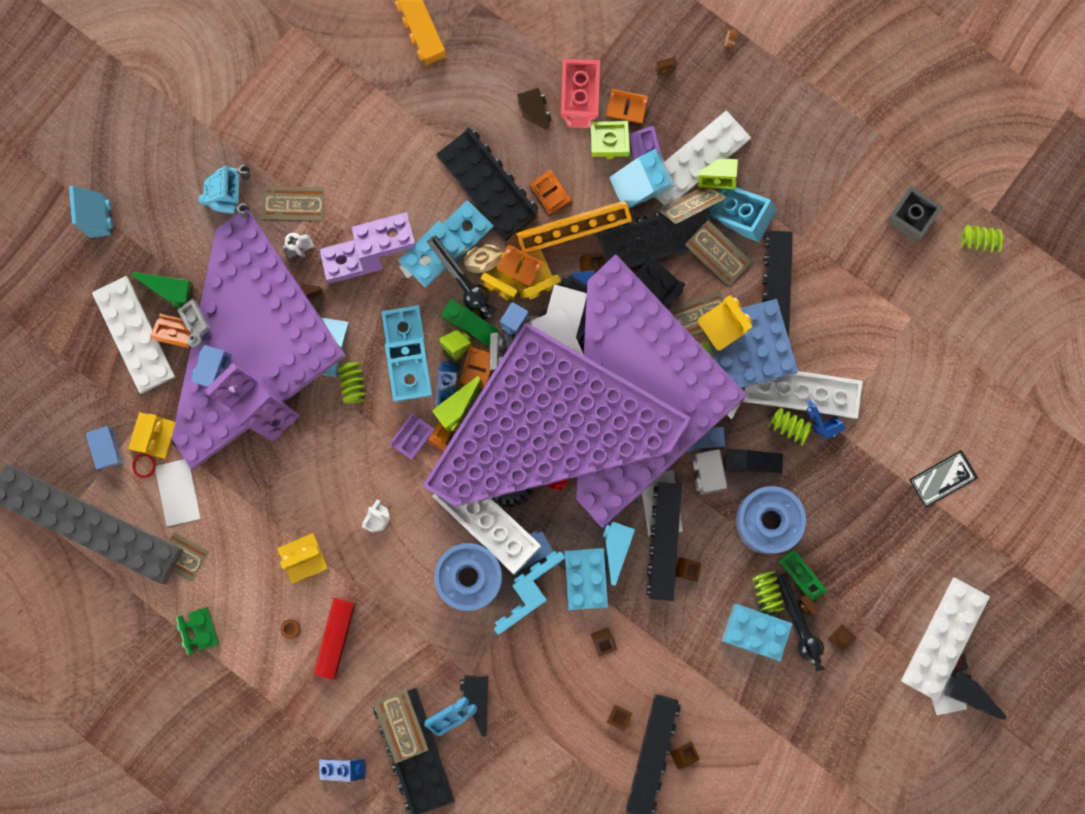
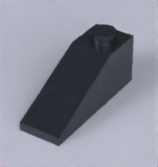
M727 449L725 451L724 470L782 473L783 454L742 449Z
M960 672V674L953 673L945 696L998 719H1006L1007 716L976 681L971 680V675Z
M464 675V679H460V691H464L463 696L469 700L468 706L474 704L478 707L473 718L481 736L486 737L488 676Z

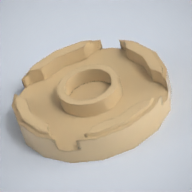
M484 244L481 248L477 246L465 254L464 265L466 270L472 273L486 272L498 265L501 260V254L498 247L494 245Z

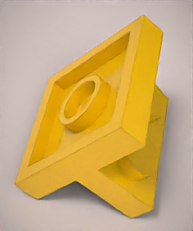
M139 412L128 449L167 459L176 422L153 414L148 415Z
M314 533L277 548L282 559L280 561L282 569L287 571L292 584L329 569Z

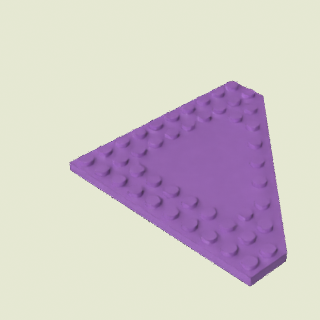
M244 210L249 214L248 218H242L237 213L216 229L200 303V310L211 330L202 336L203 341L199 347H191L175 420L176 423L172 434V440L190 469L193 470L249 429L239 421L229 407L208 396L205 392L207 387L191 382L192 372L199 360V352L203 349L204 345L231 354L232 357L228 367L234 363L263 381L275 397L282 402L288 400L346 356L250 210Z
M616 254L587 283L584 356L682 412L692 420L670 454L578 476L576 499L602 528L608 525L748 396Z
M525 322L426 479L423 487L453 506L458 507L670 454L692 419Z

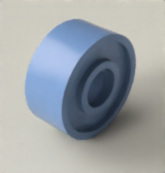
M776 486L763 487L749 494L741 502L736 514V528L741 540L750 549L762 554H777L789 550L799 542L806 527V513L800 500L787 489ZM765 512L772 513L776 517L777 525L775 529L770 530L763 525L762 517Z
M464 543L450 548L441 556L435 568L434 581L438 594L448 605L458 610L474 611L486 607L497 597L502 585V570L498 560L488 549L477 544ZM467 568L475 569L478 574L476 584L471 587H465L460 581L461 573Z

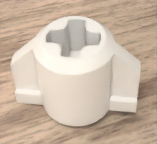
M290 233L286 236L282 249L286 252L289 259L297 255L304 258L306 257L304 252L313 248L314 244L307 234L300 236L297 233Z
M377 499L374 505L368 508L362 528L371 532L384 530L390 521L388 509L380 504V500Z

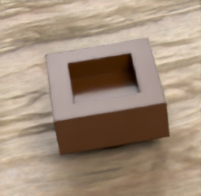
M675 57L657 61V75L673 73L677 65Z
M807 594L798 599L800 602L799 607L805 614L814 615L819 611Z
M841 624L828 639L844 652L854 642L856 637Z
M614 704L606 723L625 731L633 713Z

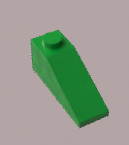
M137 272L132 274L138 281L171 303L173 307L181 308L191 300L193 283L189 280Z
M452 299L449 300L441 313V318L489 348L491 333H500L495 327Z

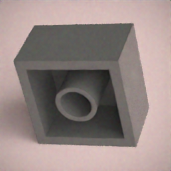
M910 186L885 222L917 243L928 230L942 209V206Z

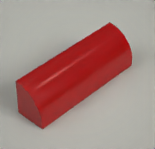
M333 597L313 671L314 675L330 680L336 679L356 603Z

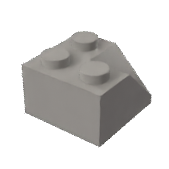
M720 450L696 454L695 459H692L694 471H698L697 478L694 480L696 491H699L700 495L727 489Z

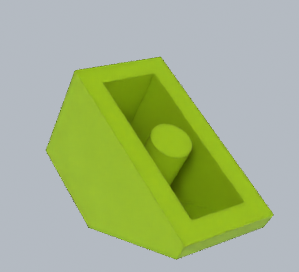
M718 159L699 171L698 187L736 189L738 160Z

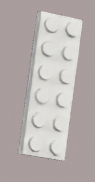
M726 110L665 161L675 187L654 198L663 207L684 196L698 184L699 171L718 159H728L750 141L751 137Z
M125 276L92 292L139 393L143 394L175 378L176 376L159 341L151 339L153 328L129 278Z
M798 371V373L744 387V392L748 396L743 399V402L807 412L806 408H808L806 401L811 400L816 404L820 414L858 419L863 381Z
M436 494L432 496L514 575L542 548L532 536L491 498L455 507Z
M953 578L901 682L938 701L990 596L957 578Z

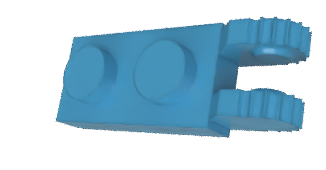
M462 697L456 704H452L425 720V726L439 737L473 716L478 707L474 704L467 706L469 700L466 697Z

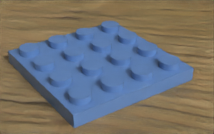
M777 299L740 308L744 315H749L753 322L751 324L753 327L748 333L721 351H717L708 339L713 359L740 388L798 373Z

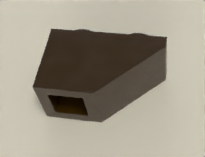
M537 88L517 94L522 117L544 129H549V122H552L550 112L546 111L544 107L547 104L544 93L540 94V90Z

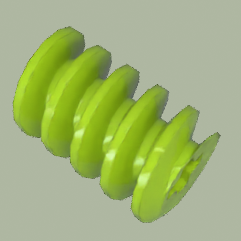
M966 225L961 235V248H963L965 243L967 244V249H970L972 244H974L975 250H978L979 246L982 245V251H985L987 246H989L990 252H993L994 248L997 247V252L1000 253L1003 247L1004 236L1001 229L994 231V228L987 230L986 227L979 229L978 226L972 228L970 225Z
M361 362L346 363L338 369V372L342 373L339 379L344 381L340 384L341 388H345L341 391V394L346 396L342 399L344 403L353 404L366 401L361 399L362 396L366 395V392H360V389L364 388L365 385L359 384L364 378L358 377V374L363 372V370L357 369L358 366L362 365Z
M782 407L775 412L768 425V428L772 424L774 425L773 431L781 428L780 435L787 431L788 439L794 435V442L802 439L801 446H803L811 431L810 422L804 425L803 418L797 422V415H793L790 418L789 411L783 415Z
M776 571L758 574L752 579V581L759 582L754 586V589L761 590L756 596L763 598L758 601V604L764 605L760 612L771 613L785 609L784 607H779L783 600L777 599L781 592L775 591L780 586L773 584L778 578L771 576Z

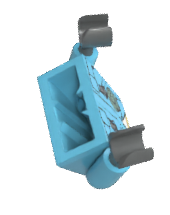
M241 165L238 169L227 166L219 168L212 176L205 180L204 192L199 196V202L203 206L211 207L214 211L231 214L239 212L242 218H248L249 214L244 211L250 210L248 205L245 203H241L238 207L235 205L239 203V175L243 180L250 179L249 167Z

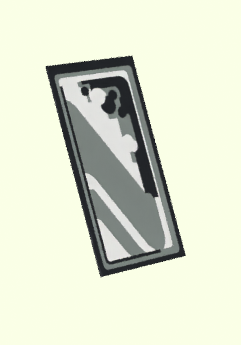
M960 450L909 480L926 508L978 479L963 451Z

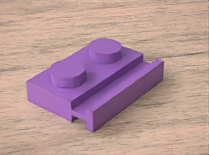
M655 126L638 130L632 134L629 133L634 159L654 149L659 151L663 158Z
M412 413L389 444L413 460L435 429Z

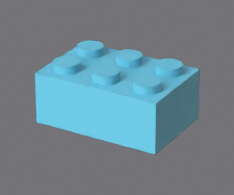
M604 548L564 551L568 610L607 608Z
M733 604L721 641L781 661L792 623L738 604Z

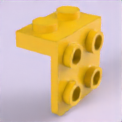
M540 249L527 253L544 262L540 266L532 285L528 286L513 278L521 298H536L540 296V291L546 290L548 292L553 290L554 285L561 282L559 275L551 274ZM521 257L520 262H519V264H518V266H517V268H516V271H515L516 274L518 273L519 268H520V266H521V264H522V262H523V260H524V258H522V257Z
M498 265L488 270L487 273H483L480 278L483 287L489 291L494 290L498 292L499 296L505 300L515 301L519 291L512 277L498 271Z
M731 295L697 320L698 325L717 351H721L748 333L753 327L751 325L753 322L749 315H744L740 309V302L736 298L733 299Z

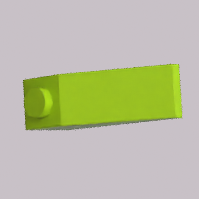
M457 330L439 339L442 350L456 363L469 350V347H472L471 338L465 332L460 333Z
M479 376L432 410L448 433L458 430L472 408L484 385Z

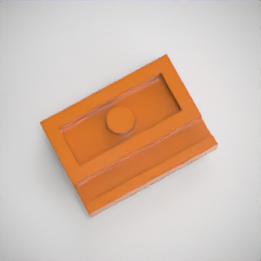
M160 313L159 319L156 321L151 333V339L189 348L187 340L191 333L187 330L182 318Z

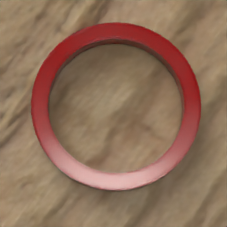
M140 454L133 460L132 470L138 477H150L156 470V461L148 454ZM149 457L153 462V469L147 475H140L135 469V464L139 458Z

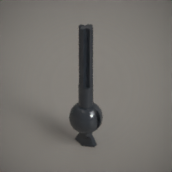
M436 235L432 236L427 243L464 290L463 301L465 305L471 310H479L483 320L492 316L497 311V308L488 305L489 294L487 289L479 284L473 285Z
M780 575L777 577L776 583L780 586L779 590L801 639L797 645L798 654L805 661L811 660L813 666H815L816 673L825 670L824 666L821 665L822 661L820 659V656L824 654V644L819 637L811 635L786 575Z

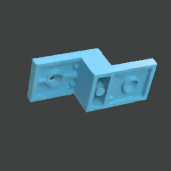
M467 200L443 224L438 221L415 243L416 247L409 249L398 261L426 288L446 269L445 265L427 243L432 236L436 235L458 264L465 254L474 248L494 228V225ZM469 222L473 225V228L470 231H464L462 225ZM424 256L431 258V262L427 266L420 263L421 258Z
M419 305L381 311L393 401L399 402L432 396L427 365L428 357ZM407 323L409 326L408 330L400 332L398 330L399 324ZM407 375L415 376V382L412 385L405 383Z
M554 551L546 557L547 561L542 565L539 562L530 568L531 573L527 576L521 574L513 580L515 582L513 587L526 606L522 607V605H519L511 611L513 615L508 619L504 616L495 622L497 627L494 630L498 635L547 601L534 581L565 559L561 551L559 553Z

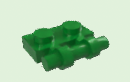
M208 607L188 613L190 618L188 622L184 621L183 615L176 617L177 631H180L183 641L181 645L182 648H185L187 655L194 653L192 647L194 644H198L199 651L220 644ZM187 628H193L195 638L190 639Z

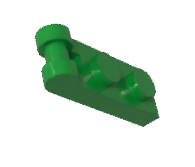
M792 549L778 561L804 595L807 594L813 603L817 601L816 598L820 595H825L828 592L795 549ZM814 584L816 589L811 592L808 588Z

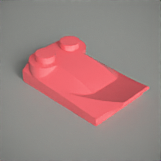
M563 59L561 116L570 128H590L591 122H594L598 117L600 60Z

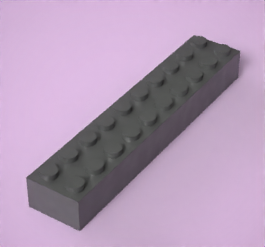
M6 464L0 475L1 506L159 584L167 583L184 549L15 466Z

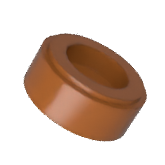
M728 30L725 48L732 49L734 47L737 36L736 30Z
M289 619L282 623L280 631L283 637L294 639L300 634L301 626L296 620Z

